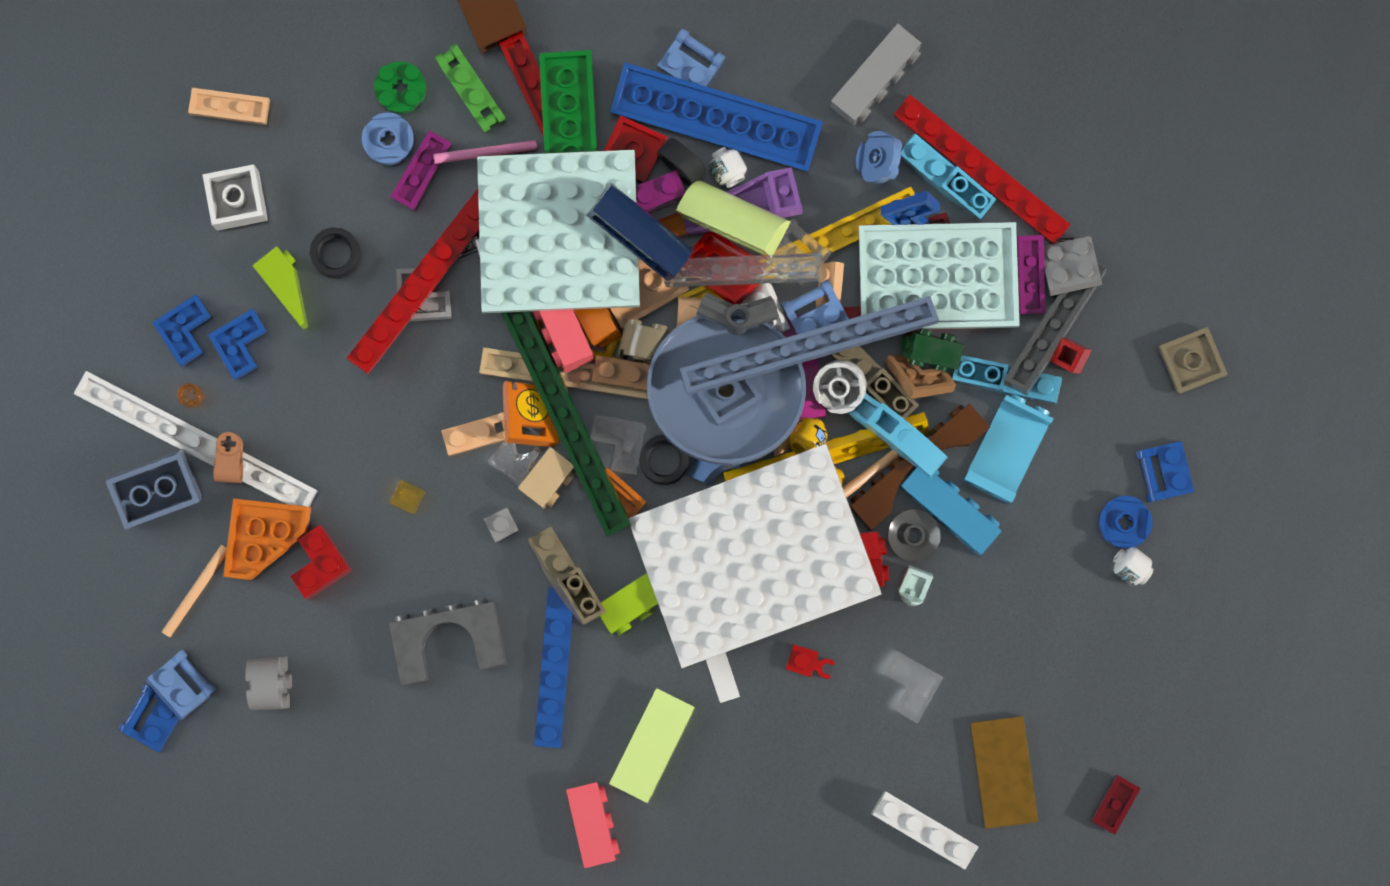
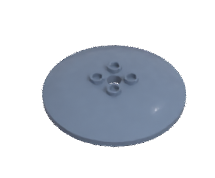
M701 316L691 318L676 327L667 335L656 350L647 377V397L650 411L663 435L675 447L687 455L704 462L720 465L751 462L778 448L793 432L803 411L806 396V380L802 363L727 384V386L733 389V394L730 397L721 396L718 392L720 387L687 396L679 369L786 337L769 323L749 328L741 335H733L725 327ZM740 316L731 318L737 324L744 322V319Z

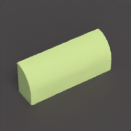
M700 180L694 182L687 189L676 209L684 219L769 258L773 257L791 223L789 220Z
M656 688L609 784L648 803L695 707Z

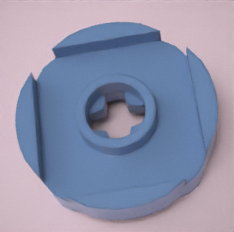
M381 113L374 116L367 126L365 125L362 131V145L372 161L381 165H395L409 158L414 146V134L411 126L401 116L395 113ZM386 133H390L391 137H395V141L391 142V145L386 146L385 142H381V138H384Z
M883 131L870 133L867 136L870 137L867 142L861 143L858 148L856 168L858 172L862 173L863 177L861 178L874 184H882L889 179H895L898 175L902 142L892 134ZM877 156H880L879 161H876Z

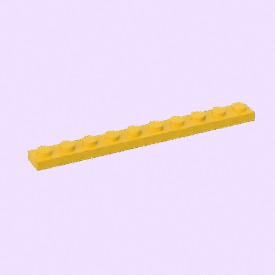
M912 187L904 189L776 250L772 258L766 256L758 258L769 265L770 272L758 285L769 281L774 282L858 242L859 226L892 225L881 216V206L889 204L894 200L913 196L915 193ZM699 286L678 296L677 300H679V297L703 299L706 293L718 298L720 297L705 287Z

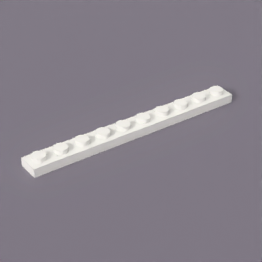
M87 371L85 372L74 392L75 395L214 466L217 438ZM224 442V447L230 451L233 446ZM243 452V482L285 504L310 507L317 493L316 489Z

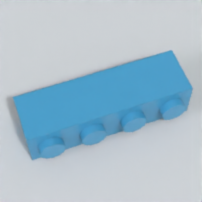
M916 468L899 489L977 556H981L1002 532L998 528L999 522L989 514L986 517L978 511L980 507L969 497L965 500L958 494L960 489L949 480L945 483L938 477L940 474L938 470L930 478Z

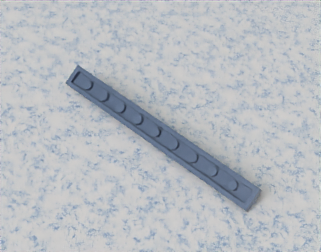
M931 296L686 366L680 368L679 373L686 394L689 396L938 323L939 318Z

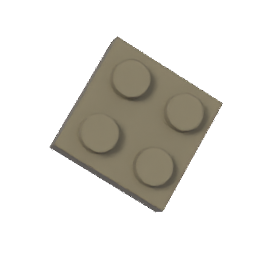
M1208 327L1158 347L1178 395L1228 375Z

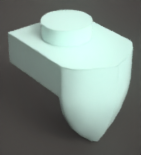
M908 565L898 588L901 600L908 606L922 604L933 579V574Z

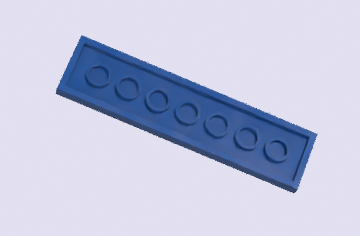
M624 62L610 113L806 172L809 171L823 121L626 62Z

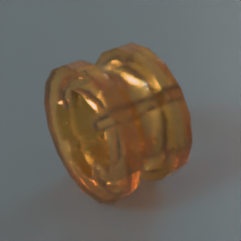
M192 383L182 385L177 393L179 402L189 408L198 406L203 399L201 389ZM195 389L196 392L193 394L196 395V399H190L186 402L184 399L187 397L184 396V393Z

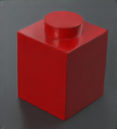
M1061 338L1050 362L1072 373H1081L1092 350L1069 338Z

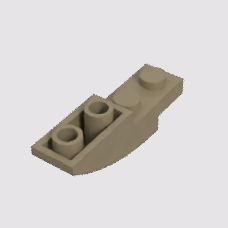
M860 346L830 354L835 360H847L858 365L866 378V393L880 404L884 403L902 418H907L919 406L914 399L909 398L904 389L883 367L881 368Z
M552 527L528 539L529 545L541 563L540 568L568 609L582 625L606 613L579 567L576 568Z

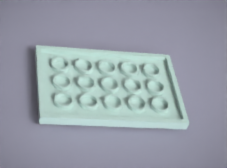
M1016 222L859 226L861 316L931 296L939 321L937 324L923 327V329L1019 327Z

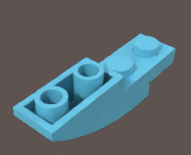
M913 134L902 147L901 158L915 169L914 172L977 219L980 220L996 201V198L958 166L954 167L917 134Z
M964 355L961 356L958 370L954 369L952 377L953 381L1009 396L1014 394L1026 400L1032 401L1034 399L1057 404L1062 377L1042 373L1026 396L1004 384V379L1012 368L1008 364Z
M865 394L862 402L854 410L847 412L849 416L889 444L893 451L930 478L947 459V456L915 427L884 403L880 404L868 394Z

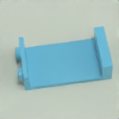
M1014 394L1011 397L1006 395L1003 398L990 424V428L962 481L1008 505L1013 502L1017 494L1016 491L1048 426L1054 419L1048 416L1049 411L1039 406L1032 408L1025 404V399Z

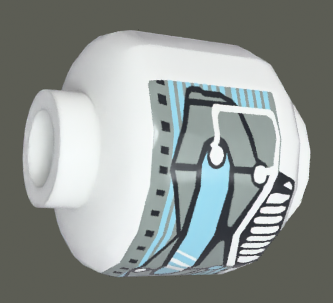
M724 147L712 154L713 159L709 163V169L718 185H726L727 188H730L745 179L744 174L747 171V167L737 150L727 151Z
M1131 547L1127 550L1121 549L1113 559L1115 563L1114 573L1130 586L1145 584L1154 570L1152 568V560L1136 547Z

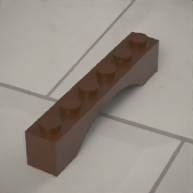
M970 403L965 408L960 404L949 414L952 417L950 421L945 425L941 421L929 431L932 434L929 440L940 450L954 447H969L990 426ZM902 456L890 465L893 470L886 476L880 473L870 482L873 485L866 493L861 490L851 499L853 502L850 506L851 511L869 531L873 530L891 514L898 487L905 475L914 467Z

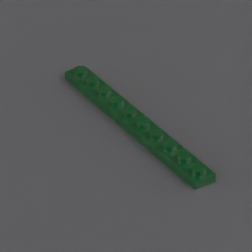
M531 311L501 313L606 536L610 537L630 527L629 517Z

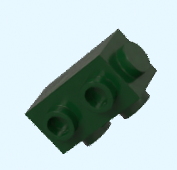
M920 328L917 329V332H907V335L903 337L901 355L910 359V364L924 367L925 363L933 364V369L948 372L949 368L958 370L965 344L956 341L957 336L941 333V337L932 335V330Z

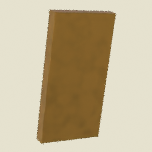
M1024 717L970 723L985 829L1038 822Z

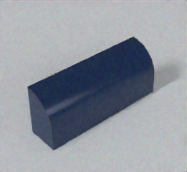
M613 183L609 184L586 215L667 282L676 277L693 252L689 245Z

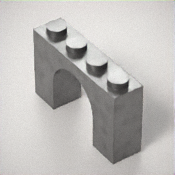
M488 598L472 601L473 606L463 608L462 603L446 606L447 611L437 613L436 609L421 611L420 617L411 618L410 614L396 616L395 622L389 623L401 686L430 681L424 654L425 641L432 630L447 623L459 624L470 633L475 646L479 670L507 665L495 603H488Z

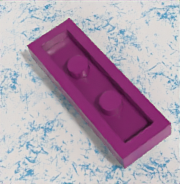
M429 130L390 198L414 211L442 164H434L433 154L449 152L452 143Z
M1043 235L1017 236L1019 314L1046 313Z

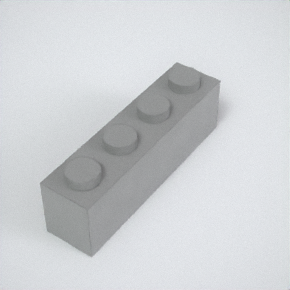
M897 23L831 100L830 107L851 125L854 126L857 121L862 123L871 113L870 106L874 102L879 104L886 96L888 85L891 82L896 84L905 73L902 69L907 63L912 65L921 55V52H919L921 42Z

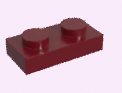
M1116 775L1091 822L1115 835L1141 788Z

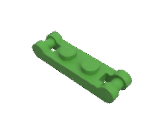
M455 43L449 47V51L444 54L439 53L434 58L485 133L491 129V125L496 122L501 123L506 118ZM456 58L459 64L451 69L448 63ZM489 108L492 113L484 118L481 113Z

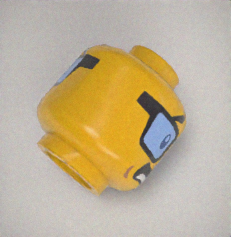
M801 418L793 432L789 435L791 449L796 454H800L824 445L828 438L824 423L817 418Z

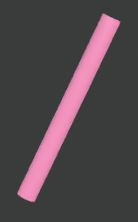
M536 140L435 153L433 154L434 164L477 159V156H499L536 151L537 143Z

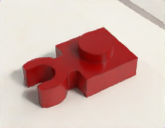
M793 644L785 670L810 678L812 672L816 671L821 678L830 679L831 675L825 674L822 671V667L824 664L834 666L835 662L831 659L817 660L819 652Z

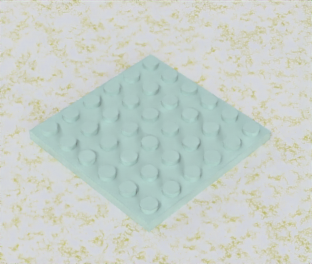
M634 150L477 156L482 313L640 307L638 257L586 216L610 183H613L636 202Z

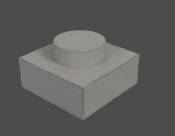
M508 508L484 519L495 543L519 532Z

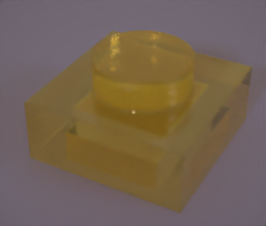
M400 480L389 503L414 515L425 491Z

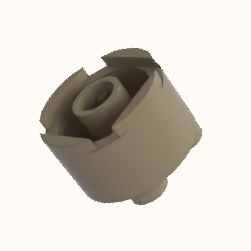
M628 319L627 324L624 326L617 356L624 360L631 356L635 360L634 362L651 364L659 345L672 331H669L668 327L664 325L653 324L652 327L643 326V322L639 320Z

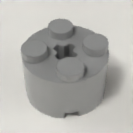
M287 656L254 657L247 660L245 681H249V690H246V696L250 710L290 708V696L287 693V689H292L291 673H286L288 670Z

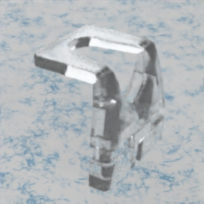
M522 427V434L539 436L530 427ZM504 441L496 450V453L488 460V464L499 473H505V477L519 487L527 477L526 475L530 473L539 454L547 447L535 446L532 452L518 454L516 444L505 443Z

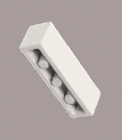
M886 791L883 792L871 813L873 816L963 869L967 868L979 847Z

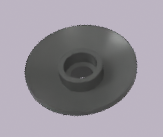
M918 509L903 511L893 519L889 526V545L893 552L903 560L910 562L923 561L934 554L940 543L941 533L939 525L925 511ZM914 531L918 534L916 541L909 539L910 532Z

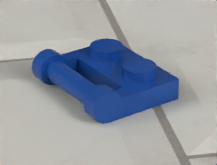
M1182 441L1136 452L1137 460L1140 459L1149 492L1147 495L1148 503L1195 492ZM1157 456L1165 491L1159 492L1150 457Z
M144 683L141 688V695L124 723L121 722L118 730L156 752H161L179 718L150 685ZM150 698L157 699L158 701L140 731L134 729Z

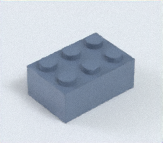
M184 449L113 474L105 480L125 530L198 503L202 499V494Z

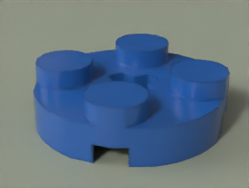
M1120 496L1109 501L1101 510L1098 519L1099 530L1102 538L1112 546L1128 549L1141 544L1149 536L1152 529V516L1139 499L1132 496ZM1123 515H1127L1128 520L1132 521V526H1127V530L1122 529V525L1118 524V520L1122 519Z

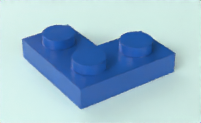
M927 191L917 192L913 196L894 200L889 204L881 206V216L892 225L929 224V220L924 216L940 211L939 201Z
M195 294L152 323L181 367L203 354L202 349L190 331L210 319L211 315L198 295Z
M254 309L247 311L208 334L234 380L258 368L245 345L267 333V330Z

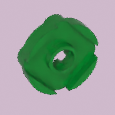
M397 61L380 68L375 78L374 92L376 98L391 113H410L415 110V107L420 102L422 103L426 96L427 88L424 76L418 67L408 62ZM400 81L403 82V85H407V89H403L402 94H398L397 90L393 89L394 85H397Z

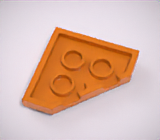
M233 499L223 577L245 580L254 579L295 545L299 538L308 533L311 507Z

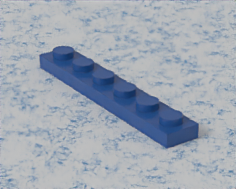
M548 588L534 746L561 748L573 614L554 588Z

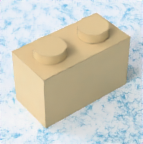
M549 447L518 489L541 508L545 509L547 505L552 507L560 497V494L557 493L563 485L568 487L576 477L575 469L571 462Z

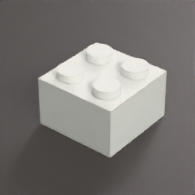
M254 164L202 174L211 224L217 231L268 221L260 174Z

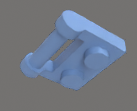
M682 28L658 63L657 68L669 76L707 86L724 62L726 56L720 52L718 54L691 37L689 35L690 32ZM685 44L712 62L709 68L679 50L681 46Z
M828 279L821 282V286L790 302L787 300L781 303L796 334L849 320ZM824 295L827 296L829 302L797 318L794 311Z
M184 650L178 652L146 680L180 720L218 690L187 659L188 655ZM178 665L202 690L201 693L196 695L174 670Z

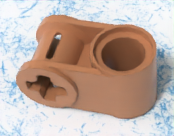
M224 432L217 438L213 470L214 482L242 483L243 441L237 434ZM229 438H231V441L236 442V446L231 447L230 451L224 447V442H229Z

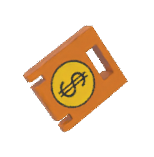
M505 381L503 383L505 443L555 447L559 443V435L535 384L515 382L512 390V382ZM522 427L543 429L539 436L522 434Z

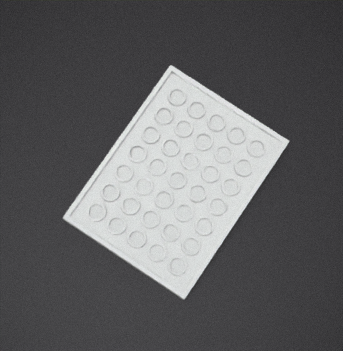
M826 444L629 518L630 527L681 668L882 595Z

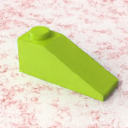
M276 246L252 266L303 329H306L308 323L298 274L292 265L296 261L287 249L282 252Z

